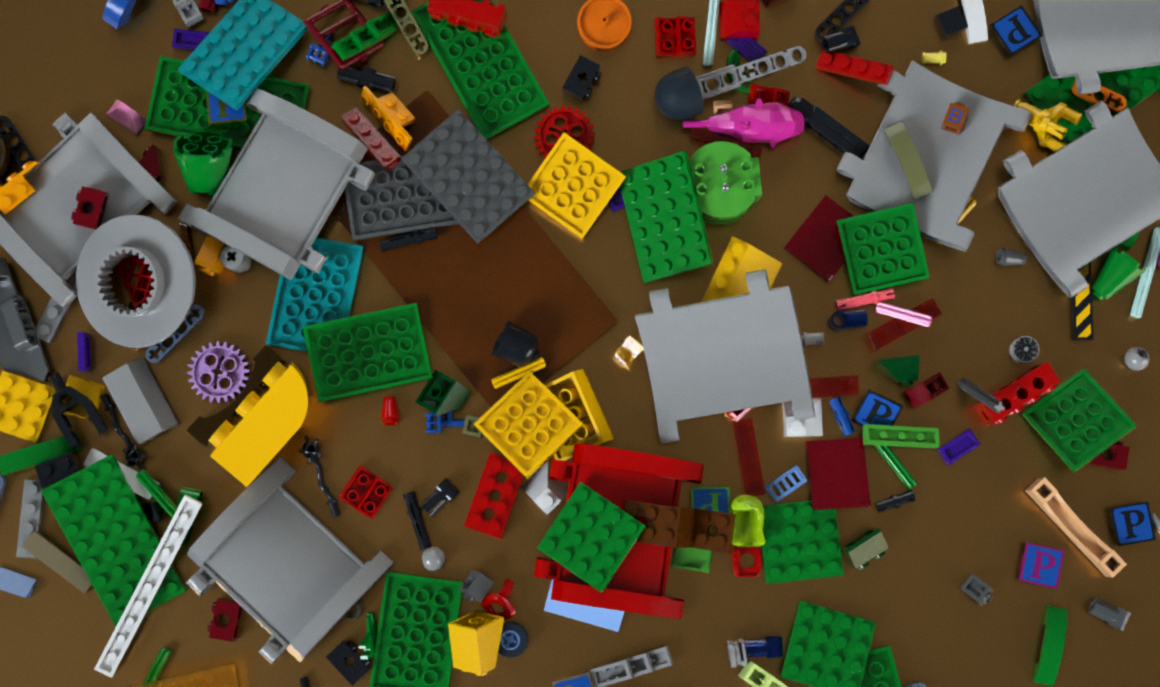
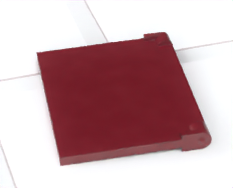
M825 195L784 249L829 283L846 261L837 220L853 217V215Z
M863 437L806 441L813 511L871 507Z

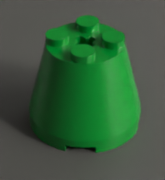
M195 130L194 134L185 137L179 135L173 141V152L189 193H208L209 195H214L225 178L232 154L231 138L227 139L224 137L222 132Z

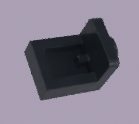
M157 501L140 504L150 522L163 520V509Z

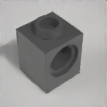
M471 570L459 590L464 593L463 597L472 603L473 601L482 602L494 582L482 573Z

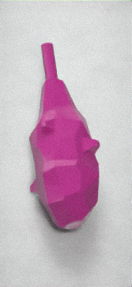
M759 98L755 104L736 107L729 112L710 116L708 120H683V128L708 127L712 132L730 135L742 142L769 143L771 148H774L778 142L800 135L804 131V117L801 112L778 102L763 103L761 98Z

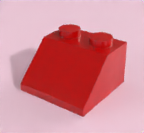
M725 0L720 2V39H758L760 33V0Z

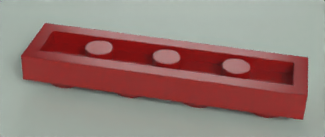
M823 50L816 64L817 70L882 85H888L894 69L889 64L836 52L827 53Z

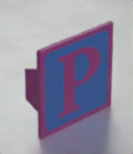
M1026 542L1019 581L1058 589L1065 551Z

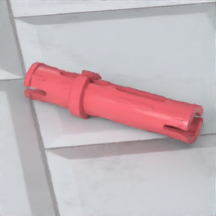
M893 287L836 300V305H838L836 307L838 312L871 303L875 305L880 301L894 299Z

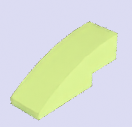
M749 659L747 666H744L738 674L740 678L753 687H788Z

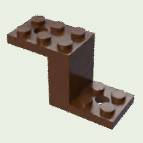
M625 500L624 511L638 521L641 517H644L647 521L646 528L636 542L674 548H697L731 553L736 514ZM713 525L718 528V533L714 537L709 532L710 527Z

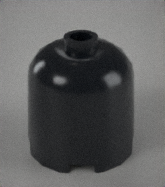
M508 320L490 354L514 366L524 367L531 360L535 362L540 352L537 350L538 339L534 334Z

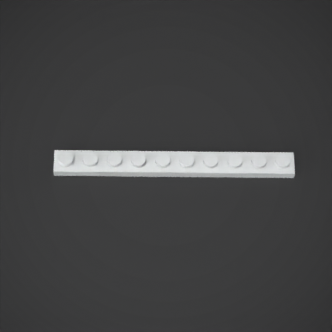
M186 494L184 495L94 670L111 678L114 676L203 504L202 502Z

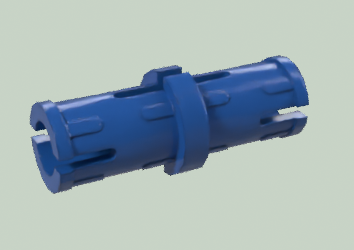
M841 397L830 400L829 403L836 416L834 418L838 421L844 436L856 432L850 421L849 411H846Z

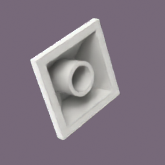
M813 398L815 417L796 421L793 414L792 401L782 402L784 437L823 436L821 398Z
M549 461L521 487L547 515L567 497L569 482L549 479L551 468Z

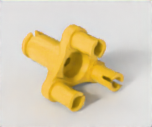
M1018 99L1013 105L1025 109L1032 114L1028 125L1033 127V130L1037 133L1038 145L1043 148L1047 147L1055 152L1067 145L1052 137L1054 135L1059 139H1063L1065 135L1062 133L1067 132L1066 127L1057 124L1058 120L1064 118L1077 125L1082 118V113L1069 108L1063 102L1044 110L1027 102L1023 103L1021 99Z

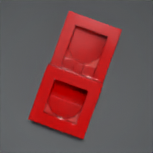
M752 84L750 86L748 103L755 104L757 99L761 98L763 103L778 102L788 106L790 91Z

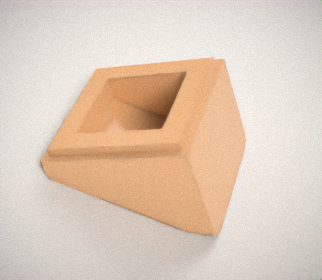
M731 100L713 101V116L729 112L733 109Z

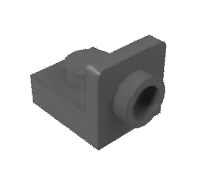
M973 573L961 587V590L974 599L981 607L984 604H988L993 598L992 594L994 591Z

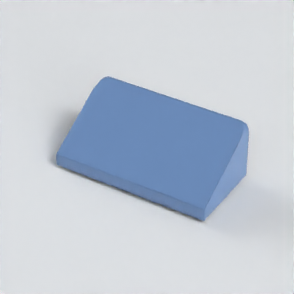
M0 567V590L23 598H30L37 579Z

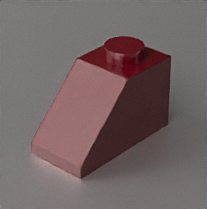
M941 372L905 391L908 401L915 409L950 388Z

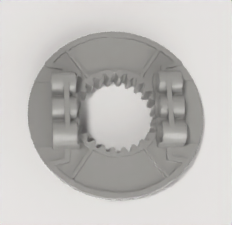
M124 215L105 222L92 233L78 259L76 289L81 308L90 324L98 333L115 344L130 348H143L156 345L169 338L186 319L195 296V270L186 245L174 230L163 222L149 216ZM133 254L139 255V259H145L144 264L150 265L148 270L153 271L150 277L154 279V282L151 283L154 290L150 291L152 297H147L148 303H143V307L130 310V308H124L123 304H118V299H113L115 293L110 292L112 285L108 282L112 280L109 276L110 273H113L112 268L116 267L122 259Z

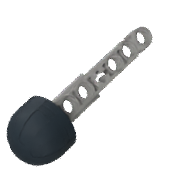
M796 46L783 50L784 52H777L736 67L732 64L697 77L688 67L674 70L663 76L657 83L654 95L655 103L660 112L670 119L682 120L703 113L704 99L739 88L741 83L799 64L806 59V51L803 47ZM794 50L800 51L801 58L799 60L793 58ZM779 55L784 58L782 66L776 64V57ZM761 61L767 64L765 72L759 70L758 66ZM744 67L746 70L754 68L755 72L748 73L747 76L742 75ZM726 73H730L733 76V81L730 84L724 80ZM709 79H713L716 82V87L713 90L707 87Z

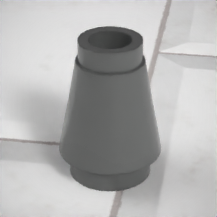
M1006 247L998 249L996 254V262L1001 266L1025 265L1027 259L1026 254Z

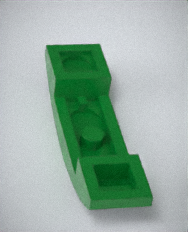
M1047 605L1044 619L1046 626L1039 663H1036L1033 682L1053 686L1064 649L1067 609Z

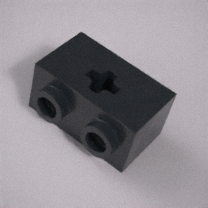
M580 55L562 87V92L580 102H583L585 98L588 99L593 90L591 88L593 82L597 83L602 74L600 72V65ZM583 77H586V81H583V82L581 83V82H580V79H583Z
M345 639L326 658L353 686L372 667L370 666L371 662L369 659L361 660V655L356 651L358 649L351 640L347 641ZM347 657H348V658H351V657L354 658L353 664H350V665L347 664V662H348Z

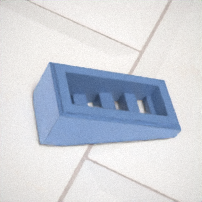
M795 465L766 485L764 489L774 503H776L808 480L799 467ZM794 472L800 481L796 482L791 473ZM785 477L789 478V480L793 484L792 487H790L789 484L786 482V480L784 479ZM781 481L782 484L785 486V488L787 489L785 492L782 490L778 482ZM772 486H775L779 491V496L773 491Z

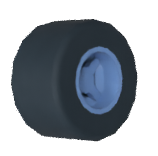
M505 622L503 624L498 653L507 658L517 657L527 647V631L517 622Z

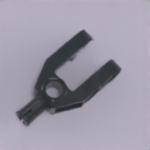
M59 372L54 373L53 377L52 375L48 377L56 391L52 395L53 418L72 450L82 446V443L65 413L74 409L79 404L85 408L89 415L88 419L96 427L99 436L108 431L91 399L71 386H66ZM70 395L72 401L65 405L63 402L64 398Z

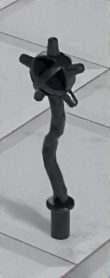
M107 393L102 394L100 398L106 407L105 411L110 412L113 428L122 437L127 446V449H123L127 462L126 465L136 466L138 470H142L140 463L146 457L145 454H142L137 449V443L132 445L126 433L120 429L114 410L116 405L112 404Z
M306 435L304 436L305 443L298 452L303 453L308 458V464H311L313 460L317 469L318 485L329 500L326 504L330 506L333 517L340 515L336 503L338 500L333 498V495L323 482L322 466L318 458H322V455L319 453V440L310 441Z

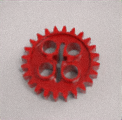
M564 105L561 106V110L554 106V112L548 109V116L541 115L543 122L537 121L540 128H534V131L539 133L534 136V139L539 141L535 143V146L541 147L538 150L539 154L545 152L544 160L561 137L559 133L563 134V132H567L568 135L592 151L589 144H594L595 141L590 137L595 136V132L590 130L594 126L588 125L591 121L590 118L584 119L586 114L585 112L579 114L578 107L575 111H572L571 105L568 107V110H565ZM558 119H563L566 122L563 127L555 125ZM576 127L582 129V133L579 136L572 134V130ZM549 128H554L559 133L550 131ZM555 136L557 141L554 144H548L547 138Z

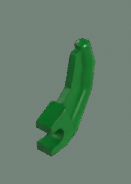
M733 49L727 57L726 66L734 64L736 67L740 65V54L736 49ZM727 73L730 83H732L733 76L730 73ZM741 83V87L736 88L740 92L750 93V88H746L744 83Z
M371 611L367 613L366 617L367 632L365 638H362L359 644V649L364 650L363 655L360 656L361 660L371 658L375 651L377 623Z

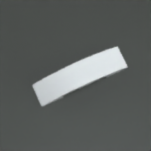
M961 0L968 26L966 29L968 43L973 44L987 41L988 32L983 1Z

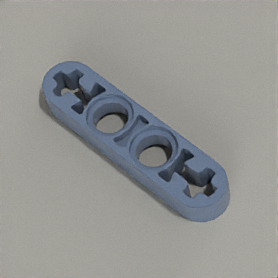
M191 305L187 317L190 319L193 316V310H200L198 312L200 316L198 318L194 316L191 319L194 322L192 325L186 319L183 321L187 324V330L181 333L177 329L171 335L174 339L171 346H166L164 341L150 346L145 354L147 360L155 364L162 362L205 318V310L199 305ZM159 344L166 349L165 352L163 350L158 352V359L152 358V351L157 352L160 349L158 347Z

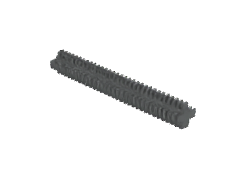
M963 378L957 381V384L960 385L959 388L996 413H1000L1001 410L1004 411L1003 402L968 379Z

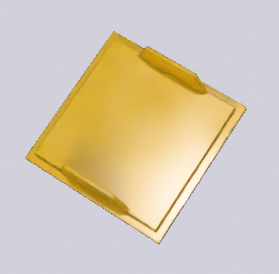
M69 375L66 386H71L91 399L98 411L101 402L100 396L104 393L106 386ZM68 395L64 398L63 402L65 405L71 403V396ZM81 404L65 413L89 421V415Z

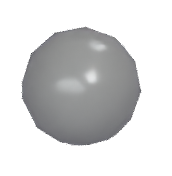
M1133 347L1127 350L1124 360L1128 368L1133 371H1140L1148 366L1150 357L1145 349Z
M438 547L426 548L422 553L424 567L429 571L441 569L445 563L443 551Z

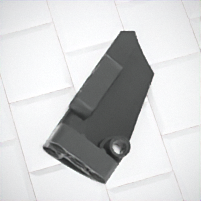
M0 258V364L7 372L45 382L50 369L25 299L17 292L7 260Z

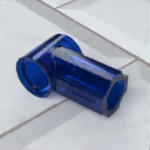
M866 310L837 311L828 318L827 325L833 331L865 327L868 322ZM834 317L841 319L840 326L834 323Z
M782 637L744 640L747 658L783 657Z

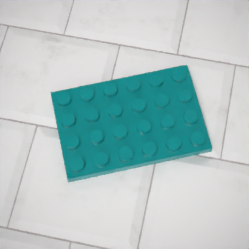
M238 0L181 64L178 70L181 74L237 111L305 34L308 28L305 26L304 21L271 0Z
M322 238L315 239L311 247L320 254L328 256L319 273H315L300 265L291 281L282 275L279 276L266 345L308 352L303 326L351 316L364 246Z

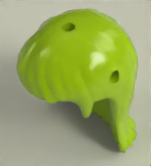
M743 494L737 496L730 506V513L736 514L732 544L747 548L763 546L766 540L763 533L764 508L762 502L752 495Z

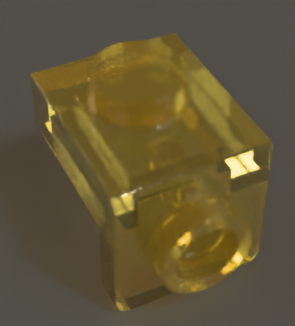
M631 334L613 353V356L616 357L615 359L619 364L628 367L642 352V342Z

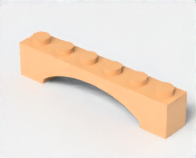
M1045 477L1038 478L1025 490L1105 577L1113 578L1127 565L1114 550L1101 541L1077 517L1059 495L1058 490Z

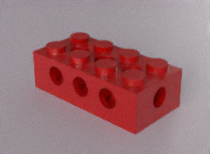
M1047 361L1034 366L990 394L1003 402L1004 411L1001 410L1000 413H996L980 401L973 406L986 425L991 423L993 425L1000 424L1008 419L1006 415L1018 413L1024 409V404H1031L1041 398L1040 394L1043 395L1056 389L1055 384L1060 382Z
M490 452L464 524L465 527L499 539L503 537L524 477L507 458ZM500 472H506L508 476L507 481L504 483H500L497 480ZM494 490H498L501 493V498L498 501L491 499V493ZM489 508L495 513L491 520L486 519L484 516L485 511Z

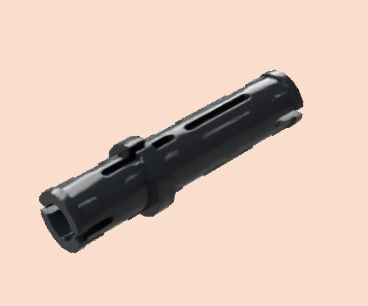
M433 227L420 231L414 230V232L379 240L381 251L384 252L412 244L420 245L422 242L438 239L436 228Z
M415 492L403 494L408 509L406 513L410 516L419 549L423 550L431 547L432 545L430 544L420 512L422 509L418 506Z

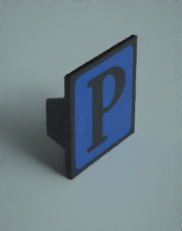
M1022 5L990 24L996 33V38L1002 47L1006 48L1010 56L1042 37V34Z
M868 389L851 421L861 426L865 424L893 426L904 406Z
M1148 501L1110 508L1111 523L1117 546L1156 540Z

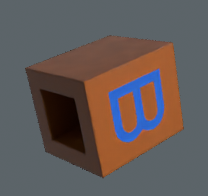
M950 103L941 129L960 135L969 108H966L962 103Z

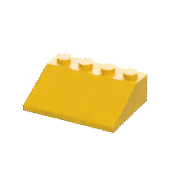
M732 236L701 302L749 293L746 273L766 269L771 289L782 263L754 246Z
M584 369L573 371L545 385L584 424L554 454L555 460L567 461L573 458L575 443L601 446L614 440Z

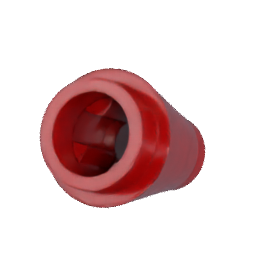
M384 397L380 420L386 426L397 425L400 417L395 397Z

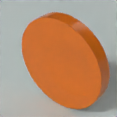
M588 0L581 7L577 18V27L581 38L586 44L598 50H611L620 46L629 36L632 24L630 11L621 0Z

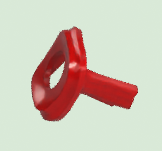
M735 546L732 551L734 575L736 577L759 576L762 565L760 548L757 546L749 548ZM750 553L754 557L753 566L743 568L740 565L741 555Z
M506 578L499 593H492L484 597L481 602L483 609L487 613L504 617V620L512 618L516 610L507 597L512 591L514 583L509 578ZM490 604H499L503 608V612L496 613Z

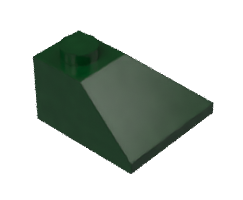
M919 355L880 359L874 362V367L894 383H901V386L913 385L914 381L918 380L920 358Z
M435 369L432 374L433 378L428 380L415 402L440 416L461 408L471 391Z

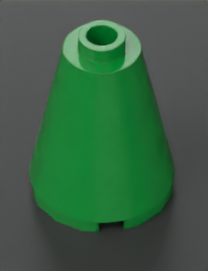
M1118 247L1112 248L1092 287L1094 290L1092 294L1101 301L1103 298L1106 300L1111 298L1145 271L1144 267L1139 269L1138 266L1140 264L1124 251L1118 253L1116 251Z

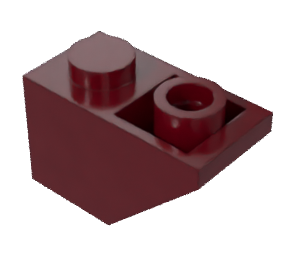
M152 144L151 147L146 148L143 158L139 163L160 182L164 177L161 151Z

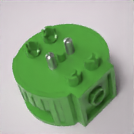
M730 142L709 143L699 148L690 157L689 163L705 222L711 224L731 223L745 215L753 203L759 202L762 197L759 157L751 158V154L747 150Z

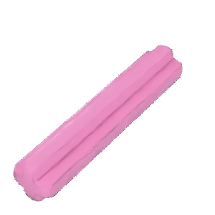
M879 302L876 306L877 313L930 327L932 323V316L884 302Z

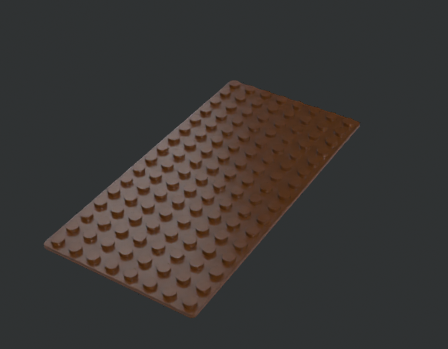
M429 91L423 92L406 106L415 117L414 123L404 127L412 137L409 150L405 151L398 145L396 140L382 125L361 141L368 148L361 162L406 155L443 123L449 115ZM344 189L332 212L351 234ZM523 205L479 244L470 237L460 224L436 228L438 239L428 240L420 245L412 244L384 252L381 251L379 240L412 232L356 241L360 246H364L363 250L404 301L407 304L417 303L421 322L490 407L522 379L520 378L497 389L494 388L491 382L493 378L518 368L490 354L508 320L537 337V350L540 352L536 359L542 357L546 367L532 374L542 383L617 323L616 317Z

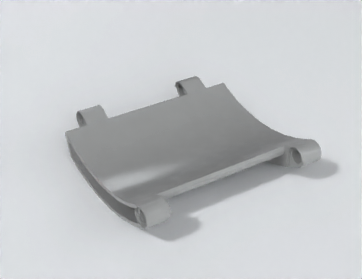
M1033 0L1037 27L1042 34L1040 41L1052 79L1075 76L1076 89L1079 95L1100 92L1101 81L1098 73L1160 65V0Z
M911 61L904 76L893 70L888 85H877L888 92H892L894 98L864 159L862 160L854 154L845 152L836 171L854 179L846 194L850 202L868 212L913 203L920 236L966 252L975 233L968 228L957 225L1003 128L1024 132L1032 114L1025 109L987 98L960 87L929 71L915 61ZM950 103H962L966 108H969L960 135L941 129ZM901 121L917 150L932 188V192L915 200L908 187V181L894 149L890 146L884 129Z
M257 88L249 97L246 106L262 115L206 210L199 207L195 208L187 203L177 219L245 254L291 281L300 265L315 273L320 272L328 256H324L311 247L348 182L366 191L376 174L359 164L368 149L361 141L318 116Z
M1099 101L1084 110L1093 129L1035 165H1031L1027 155L1022 150L1006 158L1003 161L1004 166L1013 178L998 187V197L1019 234L1042 267L1070 298L1088 287L1085 278L1079 273L1078 269L1160 219V163L1142 137L1129 108H1125L1112 116L1109 108L1103 101Z
M64 112L52 123V126L64 139L39 161L40 164L24 176L36 191L8 214L4 215L0 210L1 246L64 308L78 297L77 291L66 280L76 272L80 253L88 238L95 231L94 229L73 224L71 219L72 212L77 208L78 201H76L77 192L81 190L82 186L109 194L102 224L119 216L137 215L149 203H152L164 216L178 203L93 113H90L77 124ZM89 203L85 206V212H92L93 205Z
M766 269L746 273L749 290L747 294L673 307L669 288L650 291L649 297L653 311L635 315L648 366L661 444L681 440L678 429L679 420L792 401L795 421L815 417L810 379L792 290L790 286L770 289Z
M282 457L262 473L221 513L189 548L187 556L200 569L191 576L186 584L202 597L216 582L271 634L269 640L258 650L271 665L285 650L292 654L299 662H302L332 627L394 564L381 550L369 562L364 563L292 496L282 485L293 476L296 470Z

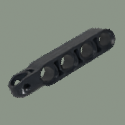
M794 97L790 101L788 107L802 113L804 126L843 155L845 152H848L862 160L864 159L870 147L866 142L804 98Z

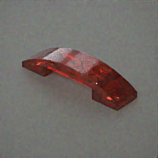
M933 298L911 309L912 311L932 316V320L942 315ZM894 318L868 332L867 335L874 348L878 350L922 325Z
M858 375L809 378L813 398L859 395Z

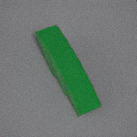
M387 12L368 20L365 26L355 29L347 37L335 41L332 47L344 61L398 31L400 27L391 12Z
M64 436L22 448L0 456L1 474L5 476L23 469L26 470L69 452L79 453L83 451V448L80 446L72 450Z

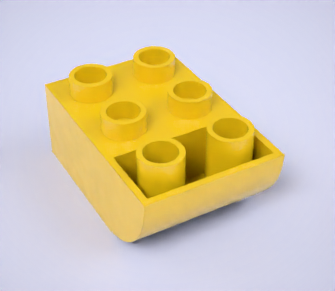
M278 361L262 380L269 387L260 397L252 390L235 410L242 416L237 424L233 426L228 420H225L208 440L215 446L210 457L246 487L249 486L297 432L306 417L308 387L302 372L294 362H291L286 368Z

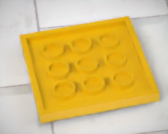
M563 132L528 183V186L535 193L528 201L583 239L627 176L566 132Z
M529 371L474 423V426L529 479L584 424Z

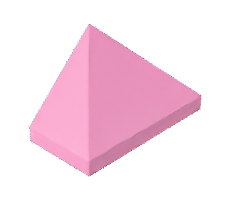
M119 100L115 101L106 114L136 136L139 135L146 123L144 117Z

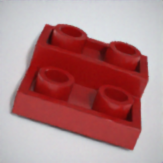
M677 16L676 18L657 17L654 19L656 56H690L697 54L695 17Z
M359 465L338 498L368 518L373 519L393 489V486Z

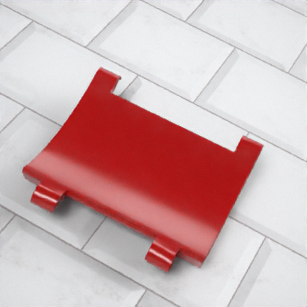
M575 443L572 462L552 459L549 479L569 482L566 503L579 483L582 482L623 511L625 500L678 506L682 481L701 484L704 464L629 450ZM641 517L639 519V521L644 525L647 524V521L644 517ZM636 542L603 593L555 560L541 557L536 558L534 577L553 580L551 600L682 619L684 600L665 597L672 547Z

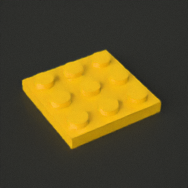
M2 371L0 376V431L39 443L52 409V395L56 393L54 387Z

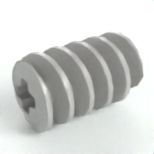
M226 246L221 251V263L232 272L242 273L250 268L251 258L230 246Z

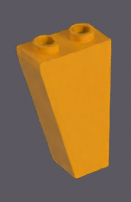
M207 235L194 262L195 265L199 266L198 270L213 277L214 274L221 275L224 265L220 261V254L228 245Z

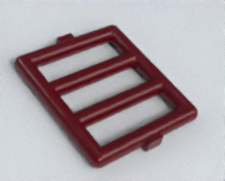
M339 0L330 6L326 4L321 7L319 12L304 20L305 26L341 70L359 60L361 62L366 60L369 54L384 46V41L382 40L343 61L325 39L356 20L362 26H365L367 23L366 18L351 0ZM345 5L352 13L321 32L314 25L315 22Z

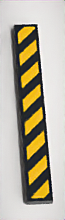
M1091 262L1078 269L1079 273L1085 278L1088 287L1071 298L1073 341L1094 340Z

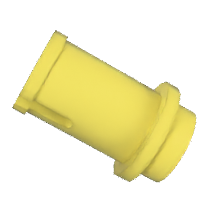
M942 50L933 53L922 52V64H939V66H942V64H946V52H942Z

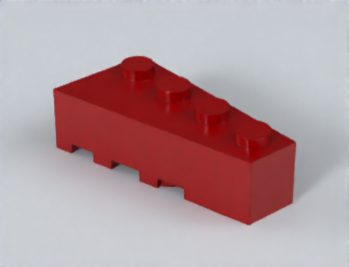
M430 0L427 7L428 14L433 19L448 20V23L454 26H459L460 24L466 26V29L477 32L478 30L484 32L486 36L491 38L501 36L507 19L506 5L499 4L498 7H495L491 4V1L483 0L481 3L477 0Z

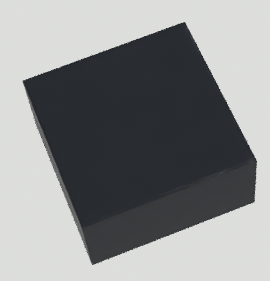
M959 6L937 14L935 17L944 39L963 32L968 28Z

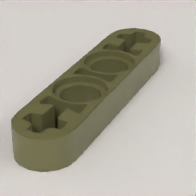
M384 0L412 50L417 54L426 53L429 49V42L405 0H401L402 3L397 4L394 8L391 6V4H395L393 0ZM398 7L406 9V16L404 18L397 16L396 10ZM409 23L414 24L416 27V32L412 35L406 32V26ZM419 33L421 37H418V40L425 43L423 51L421 49L417 50V41H411L410 39Z

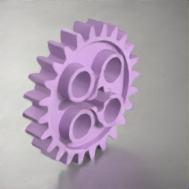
M220 341L216 342V346L209 342V348L202 346L203 352L196 350L195 352L198 357H191L194 364H188L192 371L187 372V374L193 377L188 382L195 383L191 389H198L196 395L200 396L203 394L202 399L207 400L209 398L211 403H214L215 399H217L219 404L222 403L223 398L226 402H229L230 396L233 399H237L235 393H242L240 388L247 386L244 384V381L250 380V378L246 377V374L251 373L250 370L245 368L250 365L249 362H244L247 356H240L242 350L238 349L235 351L236 346L232 344L229 347L228 342H224L222 346ZM215 356L216 363L210 366L208 360L210 357ZM233 360L235 366L232 370H228L227 363ZM216 370L223 371L222 375L215 374ZM210 375L211 382L205 385L204 377ZM225 379H229L230 386L224 389L222 382Z

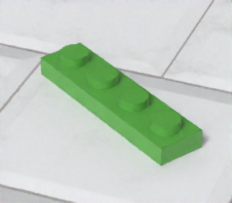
M865 424L863 425V445L937 449L940 447L939 428Z

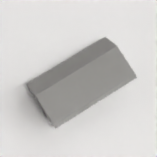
M143 357L126 363L102 378L137 445L150 441L160 433L179 424Z

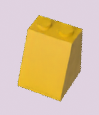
M475 610L448 623L453 668L460 669L463 672L475 673L477 676H484L487 672L493 670L496 666L504 617Z

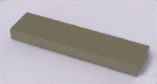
M34 531L22 545L25 550L84 594L92 586L82 565L37 531Z

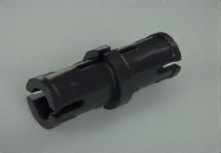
M912 489L897 495L891 494V497L875 501L878 513L893 508L898 509L904 504L915 502V494Z

